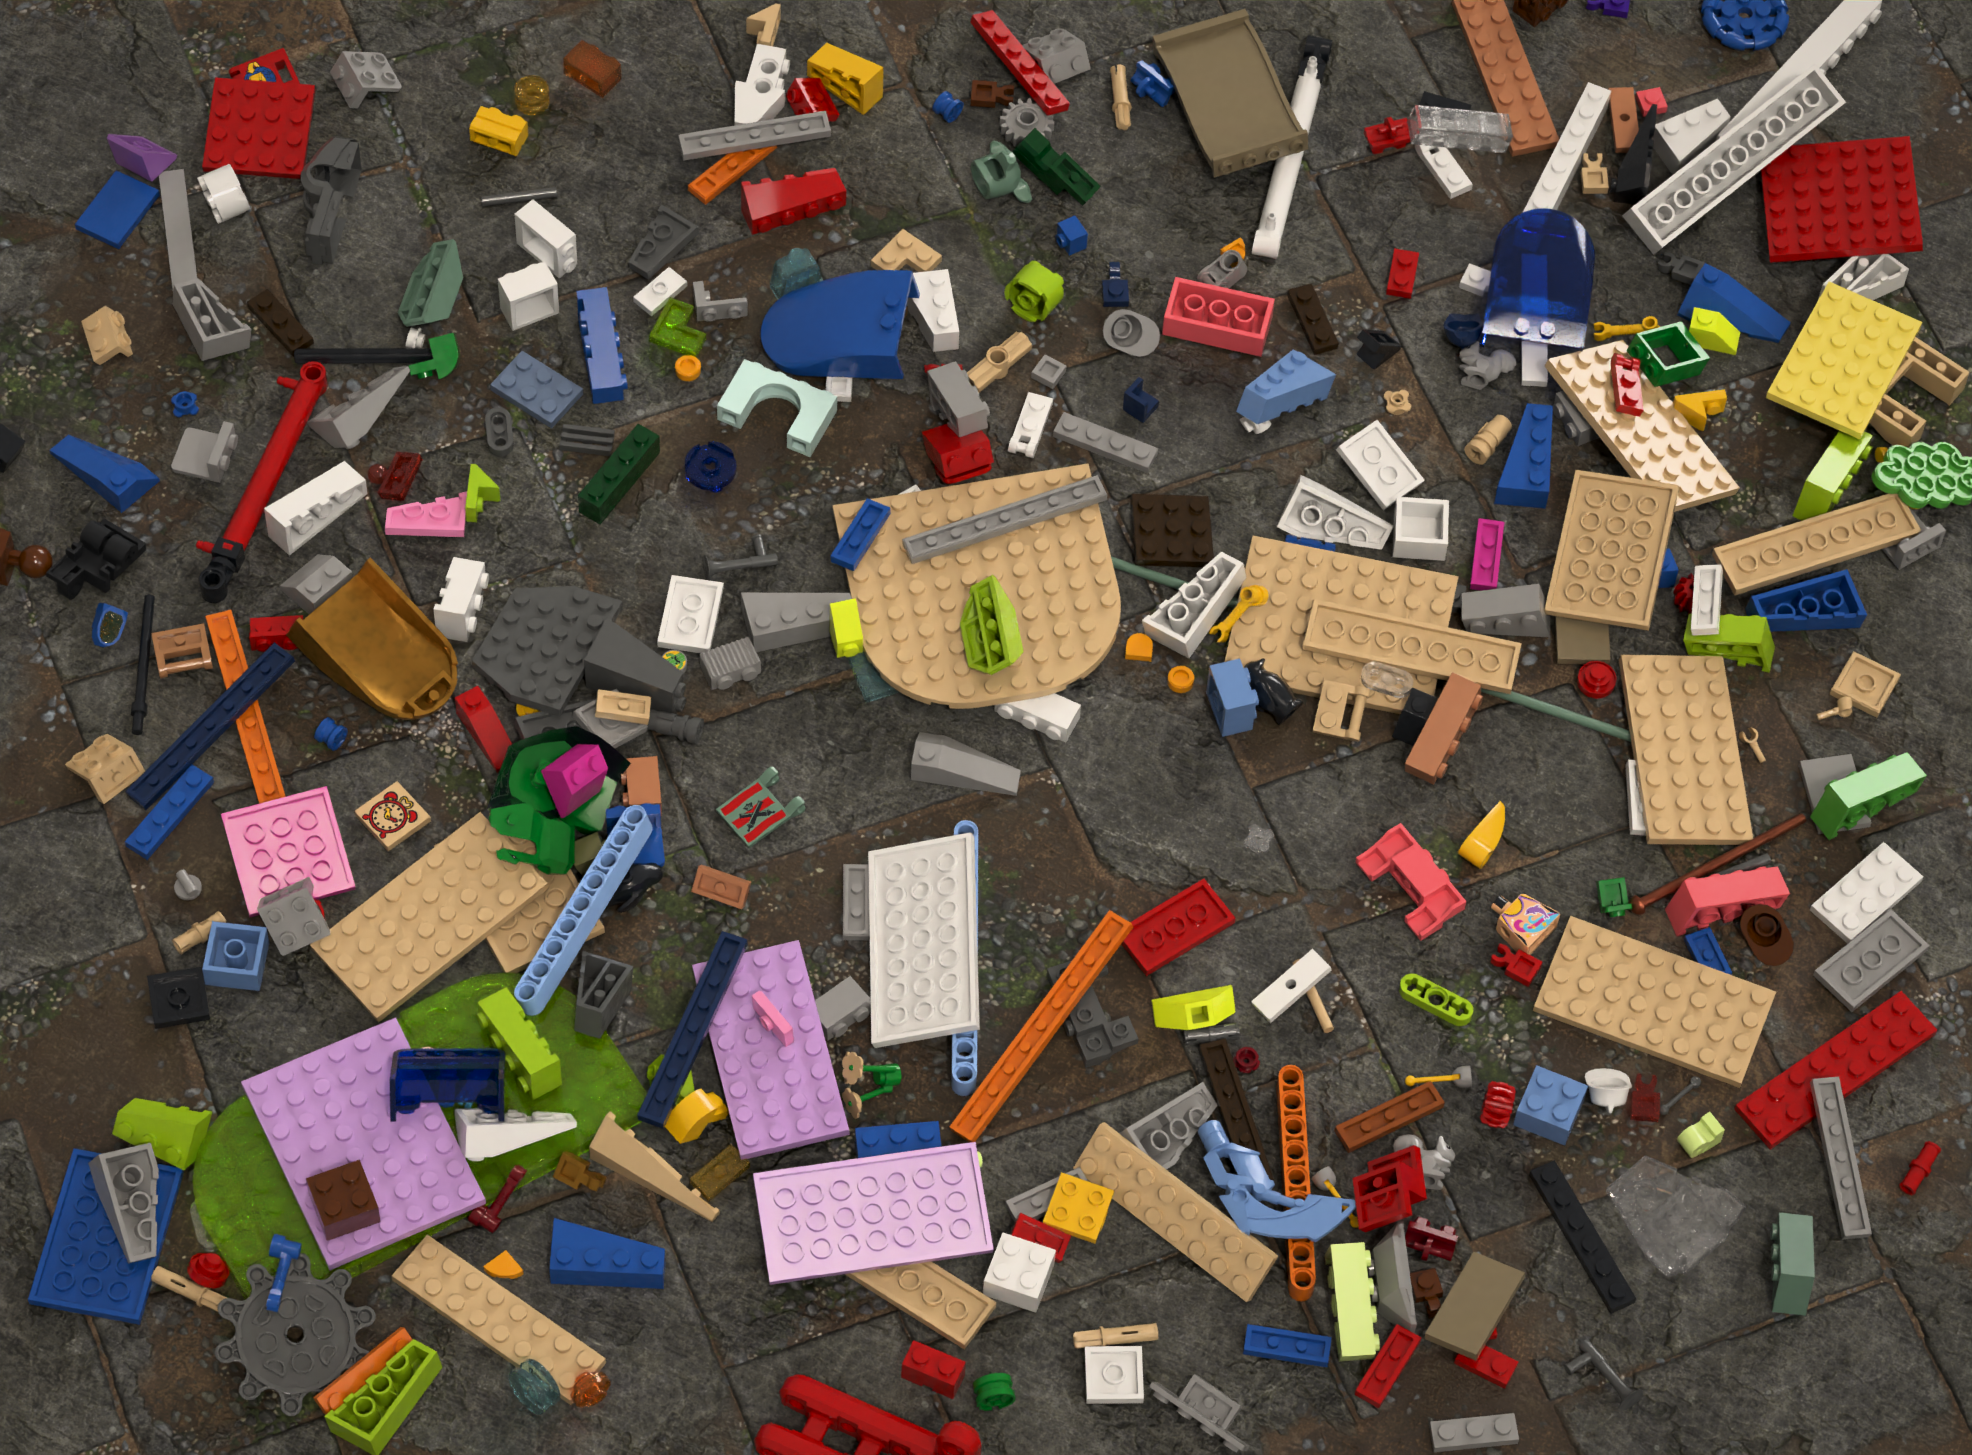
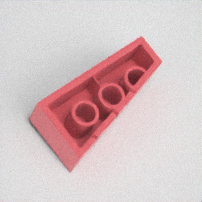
M1763 866L1744 872L1743 870H1737L1725 875L1712 874L1698 879L1690 877L1682 882V885L1665 908V911L1676 936L1686 934L1687 928L1696 926L1699 931L1708 928L1709 924L1716 920L1722 919L1723 923L1734 921L1749 907L1757 904L1768 905L1778 909L1787 899L1790 892L1778 866L1771 868Z

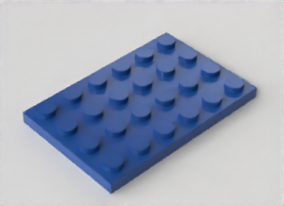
M73 1148L28 1302L30 1305L140 1325L152 1285V1274L159 1261L184 1172L178 1167L157 1164L159 1176L156 1185V1195H158V1204L156 1205V1257L128 1264L96 1191L88 1164L101 1153Z

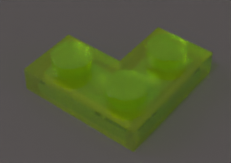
M670 297L649 335V342L697 358L706 341V333L686 326L694 312L693 305Z

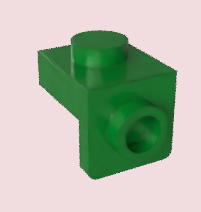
M1625 877L1596 881L1601 913L1609 912L1610 918L1626 915L1625 910L1632 909V903H1628Z

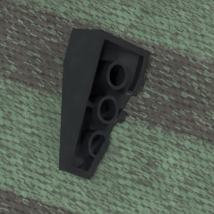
M1652 104L1619 168L1617 178H1612L1610 193H1614L1613 202L1636 205L1647 195L1652 165L1651 155L1654 144L1652 137L1655 131L1657 104Z

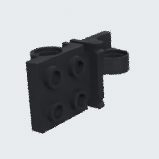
M105 518L100 523L92 520L84 527L80 535V542H73L71 548H66V555L46 572V577L55 581L58 593L70 600L79 594L84 581L107 593L110 590V579L114 581L146 551V543Z

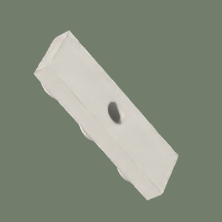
M1312 949L1251 1001L1252 1005L1271 1023L1332 971L1331 967ZM1292 985L1296 986L1293 989H1288Z

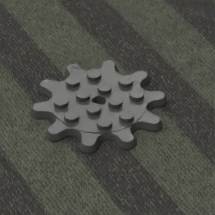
M300 1253L298 1260H291L278 1312L266 1310L267 1299L275 1277L271 1276L266 1268L260 1264L251 1265L246 1272L247 1281L252 1288L251 1295L246 1300L237 1301L232 1298H225L218 1304L219 1315L233 1323L235 1335L229 1341L222 1342L216 1347V1359L221 1363L239 1362L245 1367L246 1377L239 1386V1394L243 1399L251 1401L256 1399L264 1390H274L280 1396L281 1411L290 1417L299 1414L302 1408L303 1397L307 1393H320L336 1380L342 1371L352 1367L369 1353V1351L357 1345L355 1337L360 1329L371 1326L376 1318V1314L371 1307H351L346 1303L344 1294L352 1282L351 1274L347 1270L338 1269L327 1279H316L310 1271V1259L303 1253ZM299 1328L303 1332V1339L299 1343L291 1342L287 1338L289 1329Z

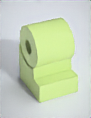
M1708 1112L1701 1117L1699 1122L1685 1129L1678 1136L1677 1141L1687 1154L1693 1158L1719 1144L1725 1130L1711 1112Z

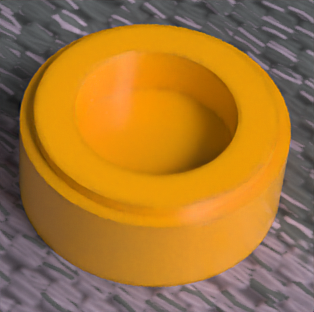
M684 355L678 358L675 363L677 377L683 381L697 379L701 373L700 361L691 355Z
M1185 666L1172 668L1168 673L1167 683L1169 688L1176 693H1186L1191 690L1194 684L1192 670Z

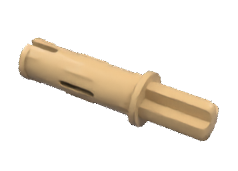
M1119 64L1117 65V72L1115 66L1110 68L1114 99L1112 111L1115 113L1116 127L1125 131L1131 126L1130 110L1132 106L1128 100L1126 68L1124 65Z
M157 1266L152 1274L153 1282L195 1301L199 1307L204 1305L218 1312V1304L227 1298L212 1291L211 1288L201 1286L160 1266Z
M1156 1323L1116 1328H1103V1326H1100L1098 1330L1073 1333V1344L1077 1349L1158 1340Z

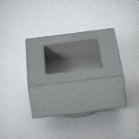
M1044 355L1031 372V378L1054 389L1065 374L1067 366Z

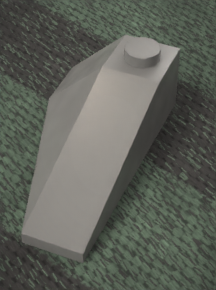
M409 367L392 368L367 384L369 389L353 392L347 396L349 401L336 407L333 404L307 422L308 426L334 448L351 449L360 443L359 439L367 434L410 372Z
M151 1143L99 1154L88 1164L96 1191L128 1264L156 1257V1205L158 1204L156 1185L159 1169Z

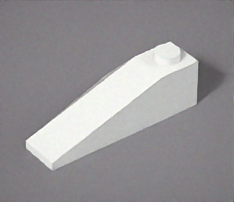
M492 1108L455 1109L458 1143L464 1157L471 1161H482L484 1157H494L577 1127V1121L571 1113L536 1111L532 1113V1116H527L525 1113L518 1112V1110H508V1113L503 1115L492 1113Z

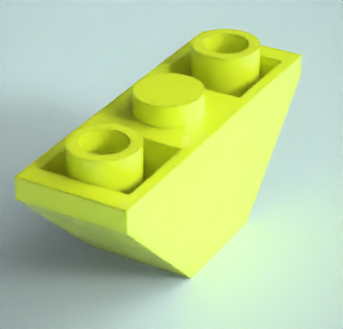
M1232 985L1151 1000L1155 1027L1192 1030L1213 1026L1236 1012Z

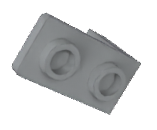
M703 281L693 282V298L697 321H714L725 318L737 319L748 315L747 298L711 301L709 290H704Z

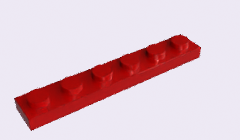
M991 10L972 15L970 23L1044 113L1048 116L1068 111L1069 101L996 13Z

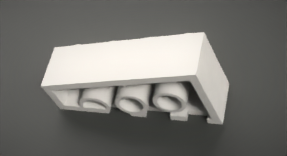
M345 461L264 508L268 537L290 556L366 496V480Z
M1220 552L1196 573L1197 576L1188 584L1184 583L1178 589L1179 592L1171 599H1166L1162 602L1156 612L1151 616L1147 615L1142 620L1145 635L1187 658L1191 657L1246 579L1244 564L1223 552Z

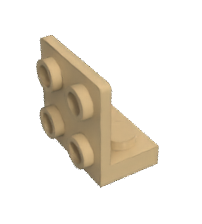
M109 734L96 738L92 745L84 751L76 753L65 764L68 770L88 781L98 801L103 804L136 781L145 772L133 748Z

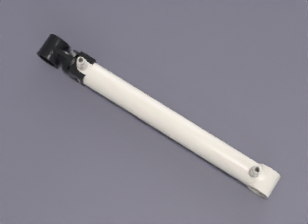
M1308 35L1303 60L1300 63L1290 105L1303 130L1306 129L1308 134L1318 96L1321 92L1324 72L1329 61L1333 41ZM1304 151L1276 159L1259 227L1254 238L1252 254L1273 259L1278 257L1282 234Z

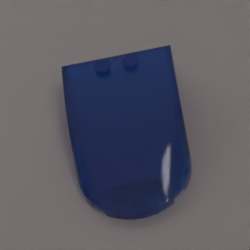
M1533 209L1515 216L1502 228L1493 251L1483 327L1479 343L1480 347H1484L1486 336L1572 348L1577 349L1576 352H1583L1592 293L1595 250L1588 232L1575 218L1558 210Z

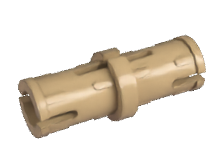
M217 911L206 920L191 925V929L172 939L175 949L180 954H183L200 942L205 943L208 941L212 921L226 923V919Z

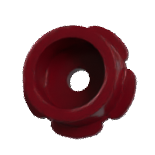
M1250 1047L1239 1049L1236 1052V1056L1233 1057L1235 1067L1239 1068V1071L1247 1074L1252 1070L1255 1071L1260 1065L1259 1055Z

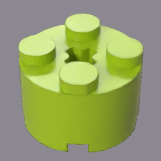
M1031 261L1007 284L1004 291L1007 301L1011 300L1013 304L1011 309L1021 318L1029 322H1036L1037 319L1043 321L1062 301L1064 296L1062 287L1064 280L1059 274L1051 272L1039 262Z

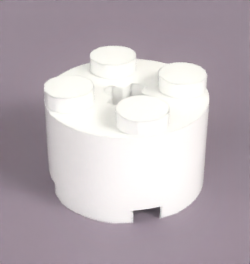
M230 164L197 178L202 190L205 191L203 194L218 224L250 210L246 196Z

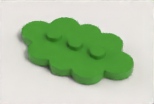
M1915 442L1910 448L1903 445H1893L1885 453L1884 462L1879 463L1872 472V481L1878 489L1885 493L1898 494L1902 502L1912 508L1920 509L1930 504L1933 507L1943 509L1947 508L1951 502L1962 506L1972 502V457H1962L1959 450L1947 442H1938L1933 446L1924 442Z

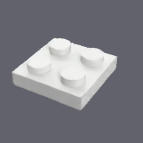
M1142 1346L1085 1347L1086 1404L1144 1402Z

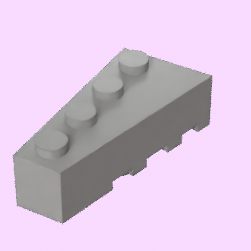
M741 592V610L753 647L756 652L831 637L829 632L830 604L852 598L850 593Z

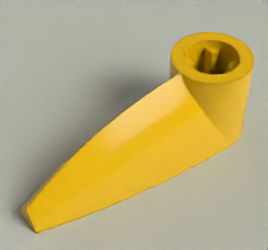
M1501 801L1472 831L1458 851L1460 856L1479 869L1491 857L1503 832L1505 806Z

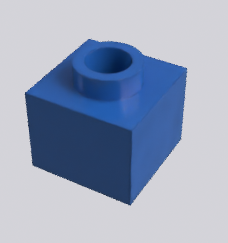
M1075 215L1058 223L1057 234L1055 235L1056 242L1060 248L1065 249L1069 256L1087 248L1088 233Z

